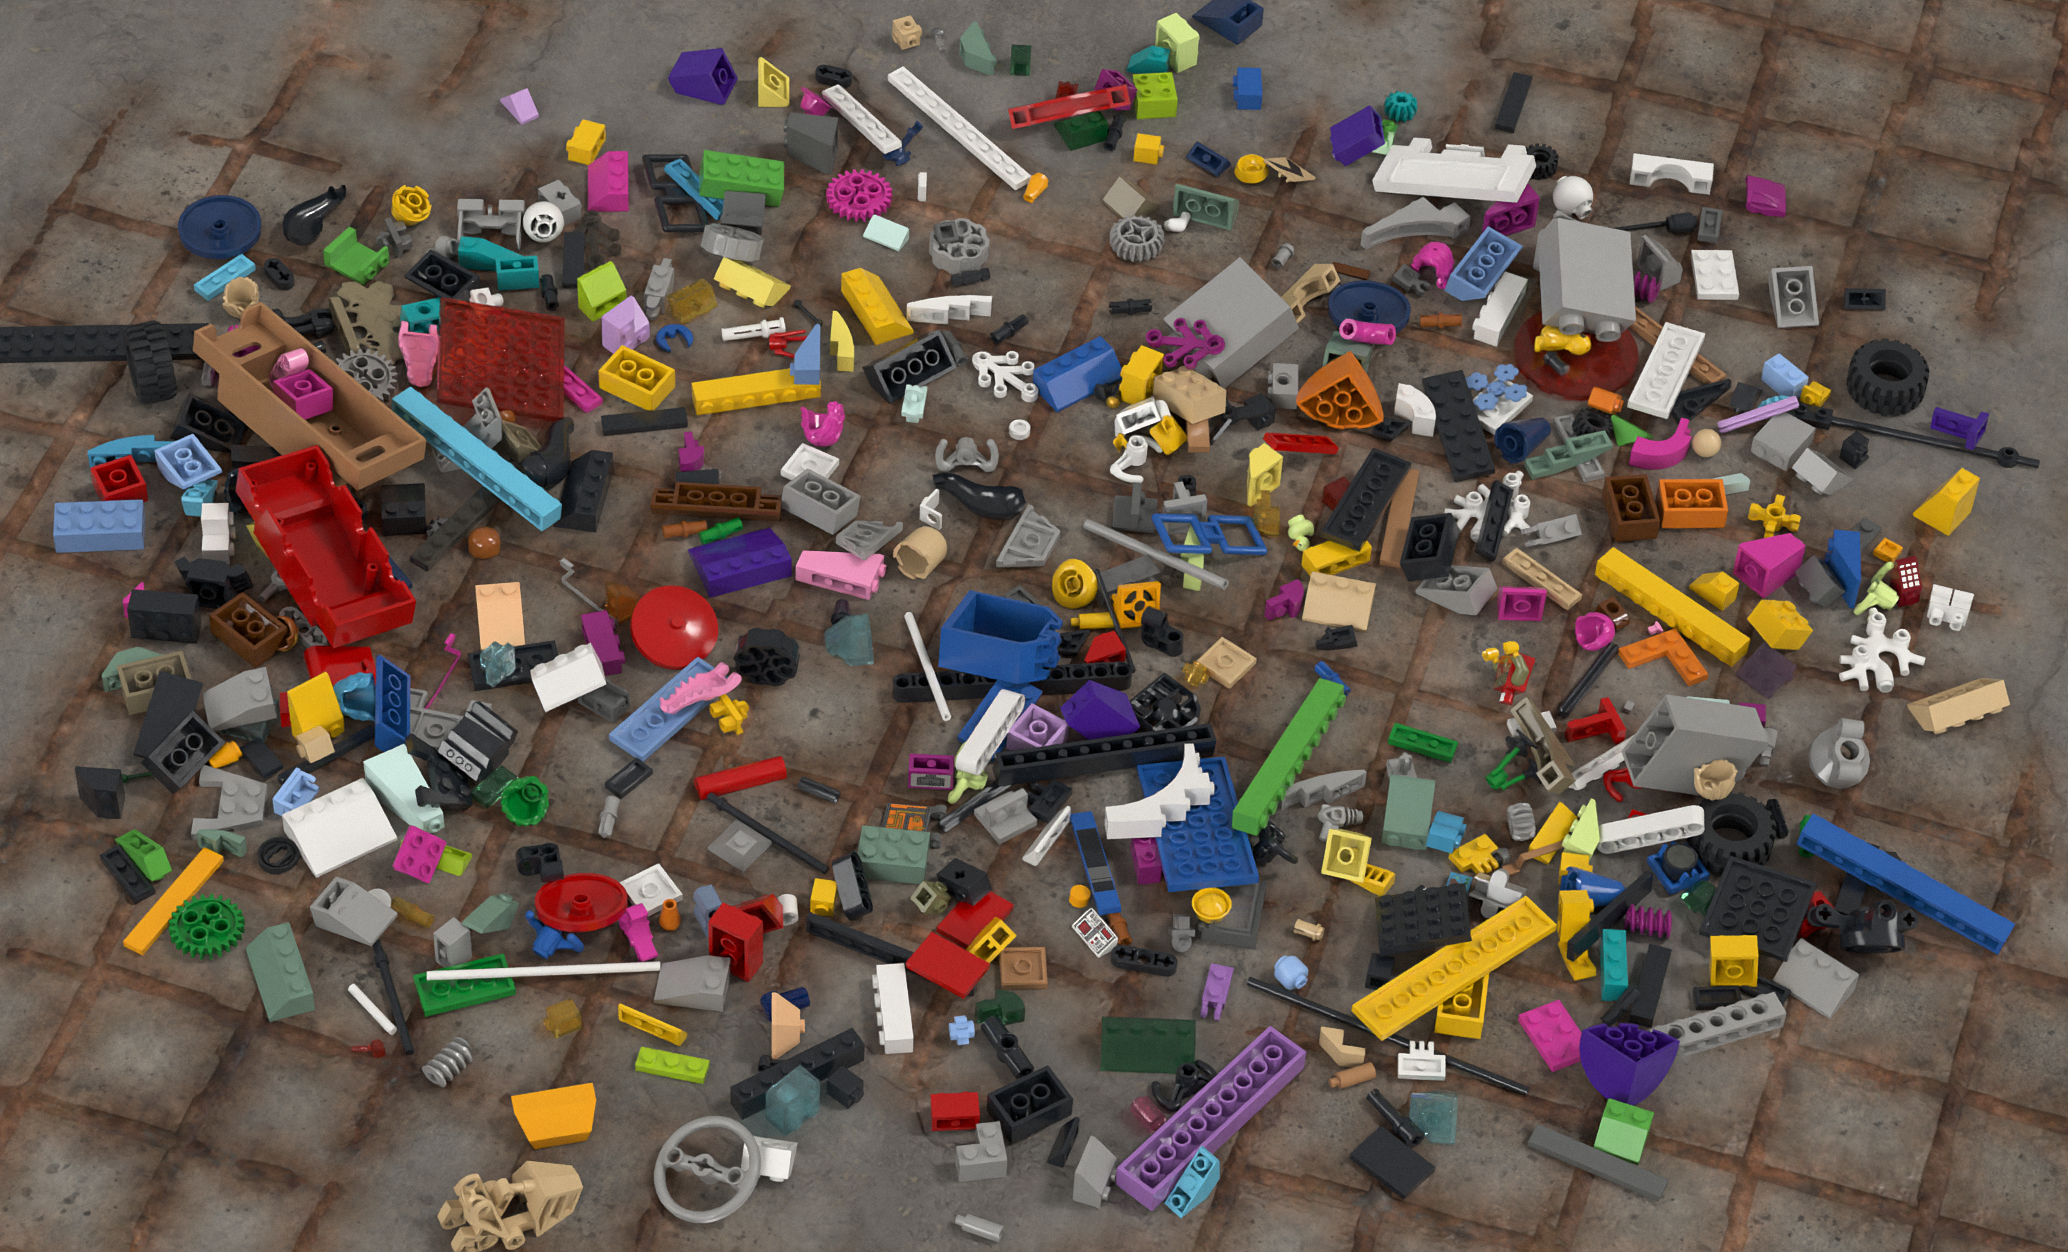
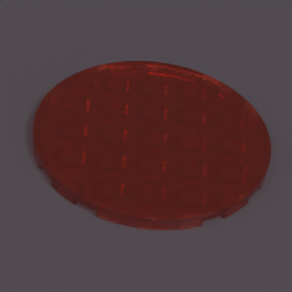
M1542 311L1526 320L1517 332L1514 343V358L1520 372L1527 380L1530 379L1535 383L1538 389L1550 395L1554 393L1564 396V399L1586 401L1589 400L1594 387L1615 393V391L1625 387L1631 381L1637 369L1638 348L1634 337L1628 329L1621 333L1619 339L1611 342L1597 340L1596 334L1579 333L1591 335V348L1583 355H1575L1565 349L1553 351L1557 352L1558 357L1569 366L1568 372L1563 376H1559L1552 367L1544 364L1543 357L1549 351L1535 352L1534 350L1536 336H1541V331L1546 326L1542 321Z

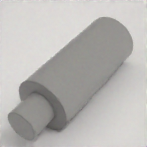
M958 1214L955 1220V1224L961 1225L963 1231L998 1243L1004 1232L1003 1225L971 1214H967L966 1217Z

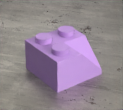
M629 296L601 317L602 346L613 354L621 345L633 350L650 337L649 321L633 296Z
M1031 704L1007 733V749L1012 751L1066 743L1068 741L1069 725H1067L1065 720Z

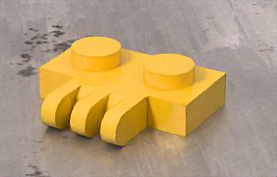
M1486 834L1460 846L1453 853H1449L1448 858L1461 873L1472 869L1477 875L1480 872L1489 873L1492 869L1499 868L1498 862L1491 855L1498 847Z

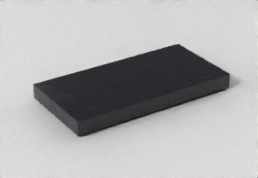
M555 640L467 653L474 691L533 683L530 670L541 663H548L558 656Z
M159 671L134 750V756L145 758L191 711L195 712L203 687L202 682Z

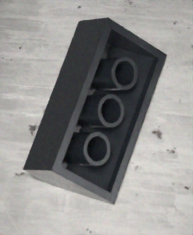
M936 330L925 333L862 368L870 386L890 404L905 396L906 385L922 387L954 370L957 366L941 331Z
M590 450L571 462L560 500L562 504L560 520L554 523V527L597 532L614 470L613 452Z

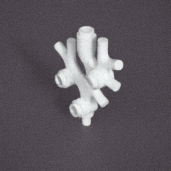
M1521 471L1508 473L1503 478V484L1514 490L1512 495L1514 500L1511 499L1508 510L1509 519L1504 526L1503 536H1508L1515 527L1521 530L1530 527L1523 520L1528 517L1530 500L1526 495H1518L1521 479L1524 476ZM1481 484L1477 489L1484 496V501L1478 492H1470L1466 498L1457 495L1454 503L1462 506L1463 509L1445 508L1444 513H1452L1453 517L1458 519L1457 525L1460 532L1471 517L1478 518L1470 535L1471 539L1477 542L1490 494V490L1484 484Z
M1876 608L1869 609L1866 628L1869 637L1862 638L1852 635L1850 643L1858 646L1853 649L1852 655H1840L1839 662L1840 664H1850L1853 669L1840 673L1839 677L1841 681L1856 678L1859 680L1860 690L1867 691L1869 686L1866 670L1870 669L1875 672L1877 688L1883 693H1888L1894 687L1893 674L1890 667L1879 658V653L1887 651L1895 654L1899 660L1900 672L1903 676L1909 674L1908 663L1912 662L1923 666L1926 658L1911 653L1908 650L1911 636L1907 630H1897L1893 634L1892 639L1885 637L1883 632L1886 618Z

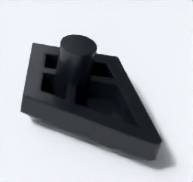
M1383 418V422L1376 424L1372 434L1392 441L1410 427L1412 421Z
M1090 630L1060 633V638L1062 639L1057 648L1058 654L1077 656L1090 635Z

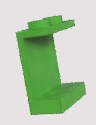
M348 227L323 250L324 264L363 286L369 280H372L382 268H385L390 260L387 246H384L379 252L373 251L357 242L356 230Z

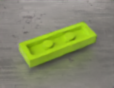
M641 1047L635 1064V1071L704 1084L710 1060Z

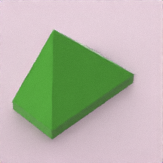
M1611 416L1618 446L1635 443L1637 436L1652 440L1654 437L1652 434L1620 416Z

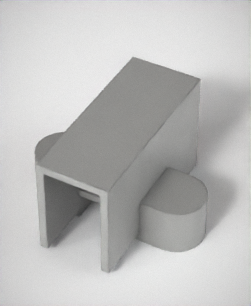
M1503 868L1496 870L1492 876L1480 872L1474 878L1477 879L1475 889L1469 893V896L1483 900L1481 913L1486 918L1493 917L1499 912L1500 907L1505 909L1526 895V888L1508 882L1510 875Z

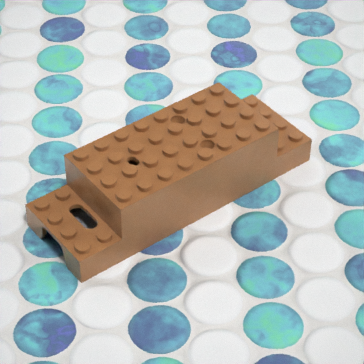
M262 302L244 309L239 326L216 337L217 331L212 324L194 331L193 352L220 374L217 400L281 455L318 445L330 463V470L336 487L349 483L358 491L424 459L426 439ZM252 345L260 347L259 350L240 358L232 355ZM299 348H303L308 356L309 364L305 370L311 369L333 388V410L306 420L273 394V389L268 379V375L282 354Z

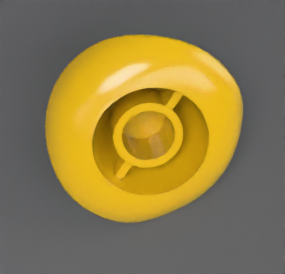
M1068 559L1058 566L1052 579V592L1055 600L1061 606L1070 609L1081 608L1088 605L1095 598L1098 590L1097 578L1086 563L1078 559Z

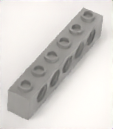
M1775 992L1760 994L1756 998L1746 1001L1740 1000L1726 1007L1721 1006L1706 1013H1697L1693 1017L1686 1019H1677L1673 1023L1663 1026L1657 1025L1649 1029V1032L1655 1029L1679 1040L1680 1043L1675 1059H1679L1784 1026L1787 1013Z

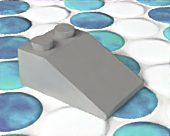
M1813 267L1772 268L1768 274V283L1777 328L1819 326Z
M1451 565L1448 577L1425 579L1415 591L1416 594L1458 614L1477 615L1498 588L1490 568Z
M266 667L244 671L202 693L208 724L213 731L277 718Z
M706 955L662 963L654 1003L723 1012L731 975L730 958Z

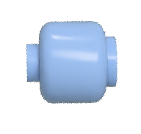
M1283 956L1276 962L1274 976L1286 989H1300L1307 983L1308 968L1296 956Z

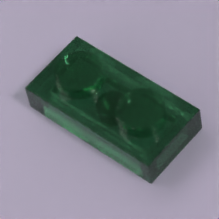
M501 765L471 791V797L488 809L502 797L504 789L513 780H516L518 776Z

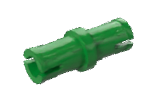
M739 517L722 524L719 522L710 529L698 532L699 539L703 545L718 539L723 540L726 536L743 530V524Z

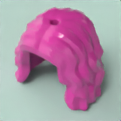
M1430 242L1413 258L1411 268L1419 272V268L1425 265L1435 267L1436 276L1438 277L1437 287L1445 289L1449 277L1454 271L1453 265L1455 262L1450 248L1445 243Z
M837 401L828 403L827 414L814 413L805 407L800 408L802 411L800 415L802 418L801 426L806 439L817 447H828L838 442L845 420L842 404H838Z

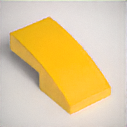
M1558 941L1561 955L1574 980L1596 976V967L1588 957V949L1572 962L1566 957L1567 942Z

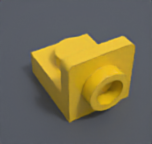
M1813 381L1809 386L1804 385L1802 388L1800 401L1805 404L1821 407L1830 397L1831 390Z

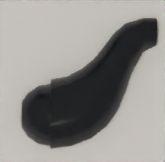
M341 185L338 189L330 186L328 191L320 196L291 208L284 216L282 223L283 234L286 239L298 246L313 244L320 236L324 218L346 198V186Z
M564 417L554 421L548 430L544 445L539 450L531 452L520 462L519 467L523 466L528 478L540 487L548 488L557 485L563 481L569 472V435L574 431L572 418Z
M953 473L932 475L936 489L946 490L956 497L969 511L986 519L1011 520L1024 510L1027 503L1023 490L1018 487L985 486Z

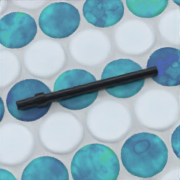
M377 939L372 945L375 953L374 961L376 967L380 969L405 1054L411 1055L414 1053V1048L389 970V958L383 950L381 940Z

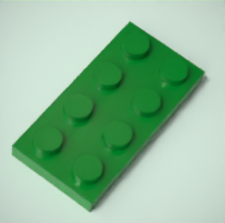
M503 953L433 971L508 968ZM426 972L413 975V981L425 1017L516 995V988L512 977L427 981Z

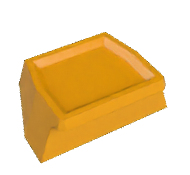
M593 1083L511 1096L514 1114L534 1149L587 1141L592 1131L596 1105Z

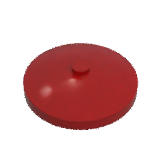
M669 585L655 588L639 600L631 616L630 631L636 648L651 663L665 669L683 670L695 658L699 657L705 660L709 656L718 638V621L711 605L697 592L682 586Z
M595 873L564 875L563 880L549 881L543 885L535 896V912L537 917L547 926L568 932H587L609 926L624 915L628 905L627 892L621 883L611 877Z

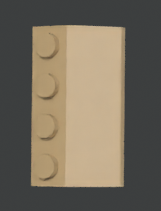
M1979 678L1909 703L1907 706L1924 731H1933L1934 734H1939L1947 731V727L1965 725L1966 720H1979L1984 718L1986 713L1994 714L2001 712L2003 707L2010 705L2004 680Z

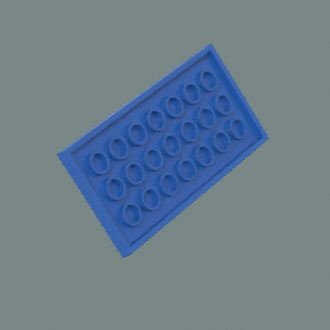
M1226 758L1200 759L1198 767H1202V773H1208L1210 782H1214V795H1210V805H1190V811H1186V821H1166V827L1162 828L1161 837H1155L1168 892L1259 883V874L1247 833L1232 828L1233 810L1238 801ZM1183 761L1137 765V775L1143 798L1150 797L1168 786L1176 778L1182 768Z

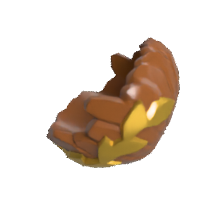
M275 617L287 626L288 629L276 651L284 652L290 650L298 641L299 629L290 617Z

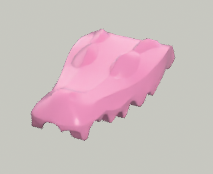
M401 321L398 345L407 367L408 381L414 386H428L432 382V370L440 350L437 325L430 324L429 333L425 334L408 332V322Z
M721 662L710 672L696 673L695 678L688 677V683L681 681V686L679 688L675 687V694H671L669 699L664 700V698H660V707L663 712L674 715L682 708L701 700L710 701L717 696L730 692L739 685L742 678L738 673L734 672L726 679L725 676L729 672V667L724 662Z

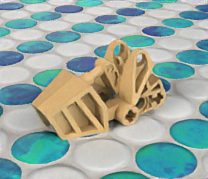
M526 1161L512 1175V1184H509L506 1178L483 1183L479 1174H471L462 1178L453 1188L456 1195L460 1196L459 1199L446 1200L437 1218L445 1230L464 1225L466 1221L469 1223L470 1226L460 1227L453 1238L451 1246L454 1252H479L492 1247L500 1237L506 1249L513 1250L524 1244L525 1237L522 1233L523 1231L533 1229L536 1237H539L573 1213L583 1186L578 1173L572 1165ZM475 1181L472 1185L466 1186L469 1182ZM517 1196L520 1203L528 1201L526 1203L528 1207L527 1212L501 1219L513 1197Z

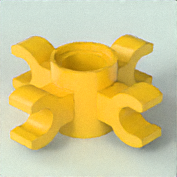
M1777 494L1775 502L1768 505L1766 509L1758 504L1751 503L1748 519L1764 521V538L1773 537L1774 532L1779 531L1782 526L1787 527L1793 532L1798 531L1801 516L1785 514V508L1783 507L1785 496Z

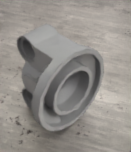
M1840 718L1834 727L1820 733L1811 743L1808 754L1810 767L1815 777L1824 785L1835 789L1850 788L1858 784L1867 774L1870 758L1869 751L1862 740L1864 734L1863 721ZM1841 745L1850 751L1853 760L1842 756L1840 751Z

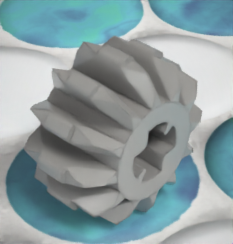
M1516 803L1509 806L1507 809V822L1510 835L1514 841H1525L1533 838L1536 828L1530 805L1528 803Z

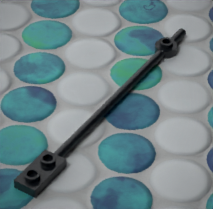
M1799 403L1798 408L1790 410V415L1812 427L1829 430L1831 424L1997 459L1998 464L2005 468H2012L2017 464L2039 468L2040 464L2038 459L2019 456L2017 450L2011 447H2003L1999 451L1976 446L1974 450H1969L1965 448L1966 444L1835 417L1832 416V409Z

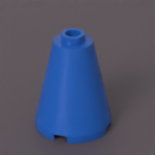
M1572 866L1566 868L1569 872L1567 876H1562L1560 891L1587 890L1589 899H1593L1594 908L1606 907L1626 889L1619 881Z

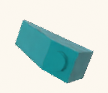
M463 236L460 238L458 261L459 265L466 269L496 271V258L522 257L518 253L483 238Z

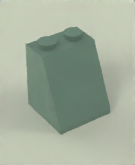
M1334 331L1326 346L1322 367L1351 351L1367 374L1374 344L1344 339L1339 332Z
M1391 774L1381 844L1426 850L1436 780Z

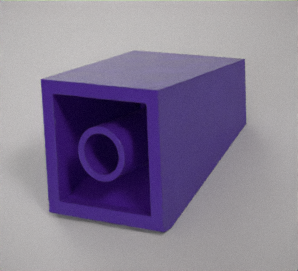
M723 48L681 52L668 79L677 94L722 105L725 104L738 77Z
M1091 680L1060 707L1067 725L1088 740L1133 734L1140 728L1127 694Z

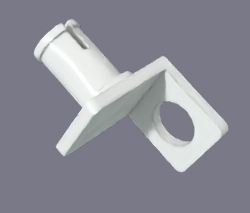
M489 288L470 291L471 298L469 300L474 313L484 314L494 307H500L503 304L502 295L498 293L491 295Z

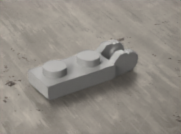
M1576 514L1539 523L1533 527L1521 530L1522 534L1525 535L1536 531L1538 536L1536 540L1532 539L1525 542V547L1538 544L1544 545L1582 535Z

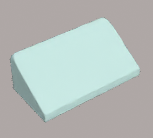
M873 215L863 237L899 252L909 240V229L880 216Z
M1742 473L1713 478L1723 479L1725 495L1749 490L1750 479Z

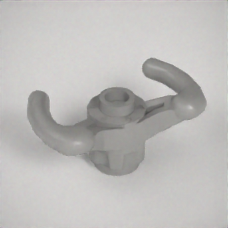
M968 437L961 438L958 441L956 451L945 461L943 460V453L948 444L947 440L942 439L936 448V465L941 472H949L956 465H978L983 471L992 472L998 464L999 453L993 439L987 440L991 453L990 461L977 451V445L974 444L973 439Z

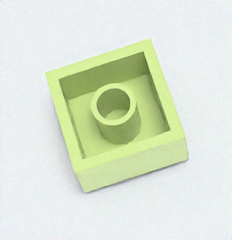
M1177 13L1158 20L1155 46L1171 49L1170 66L1179 73L1197 65L1198 44L1200 40L1198 32L1193 30L1186 20L1182 19Z

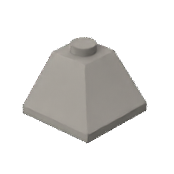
M736 819L708 846V850L744 872L772 845V841Z

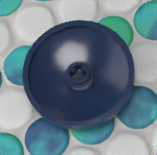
M230 195L205 197L189 205L181 214L178 221L179 238L187 250L200 257L209 259L232 258L245 253L257 243L262 232L261 217L251 203L239 197Z
M1366 280L1345 283L1337 287L1329 297L1328 314L1338 327H1340V324L1345 319H1353L1368 323L1392 324L1397 334L1407 326L1410 319L1411 306L1408 299L1399 290L1384 283Z

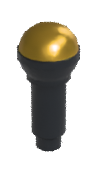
M1121 383L1115 387L1113 393L1106 399L1107 406L1112 409L1120 405L1121 391L1119 387Z

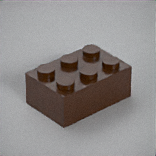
M1647 474L1605 477L1602 496L1615 542L1657 539L1660 518Z

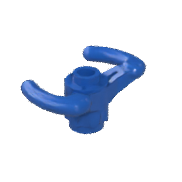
M531 910L525 913L526 921L537 933V938L532 944L534 946L532 951L541 958L547 960L549 957H552L556 949H572L577 953L584 951L583 943L574 934H568L567 940H564L561 936V930L545 926L534 917V912Z

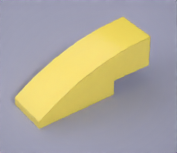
M833 311L830 355L837 356V371L854 372V345L851 333L841 315L837 311Z

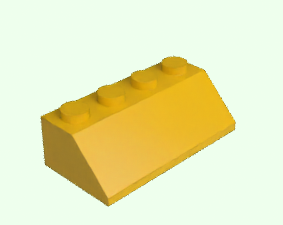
M862 268L841 273V291L875 345L913 334L914 330L879 276Z

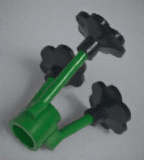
M1519 729L1515 731L1519 734L1520 740L1510 736L1505 738L1506 746L1509 748L1506 756L1485 776V780L1494 790L1501 788L1504 791L1510 785L1532 777L1538 784H1542L1536 774L1538 772L1537 765L1531 758L1527 759L1528 770L1522 772V775L1506 781L1508 775L1503 768L1515 755L1527 757L1528 749L1526 746L1538 749Z

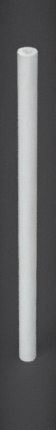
M907 612L904 617L940 714L944 721H948L951 719V715L914 616L911 612Z

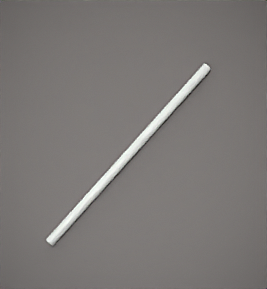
M660 961L427 971L426 976L427 981L660 971Z

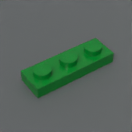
M1398 723L1394 724L1388 738L1389 745L1448 763L1452 762L1458 748V741Z

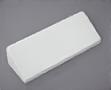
M1066 806L1057 812L1022 857L1023 861L1034 866L1038 865L1070 822V806Z

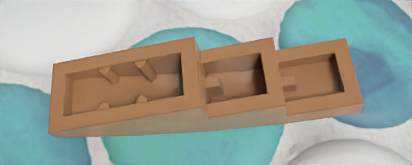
M1208 419L1194 424L1185 420L1188 452L1209 453Z

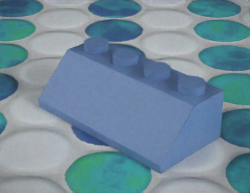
M1487 227L1451 273L1445 292L1461 301L1485 298L1522 250L1523 246Z

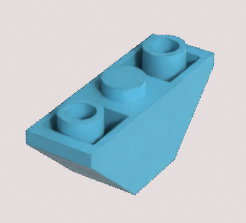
M209 478L190 486L181 496L185 515L201 517L202 503H214L218 480H211Z
M1200 1146L1164 1204L1180 1218L1185 1216L1204 1201L1220 1179V1161L1206 1148Z

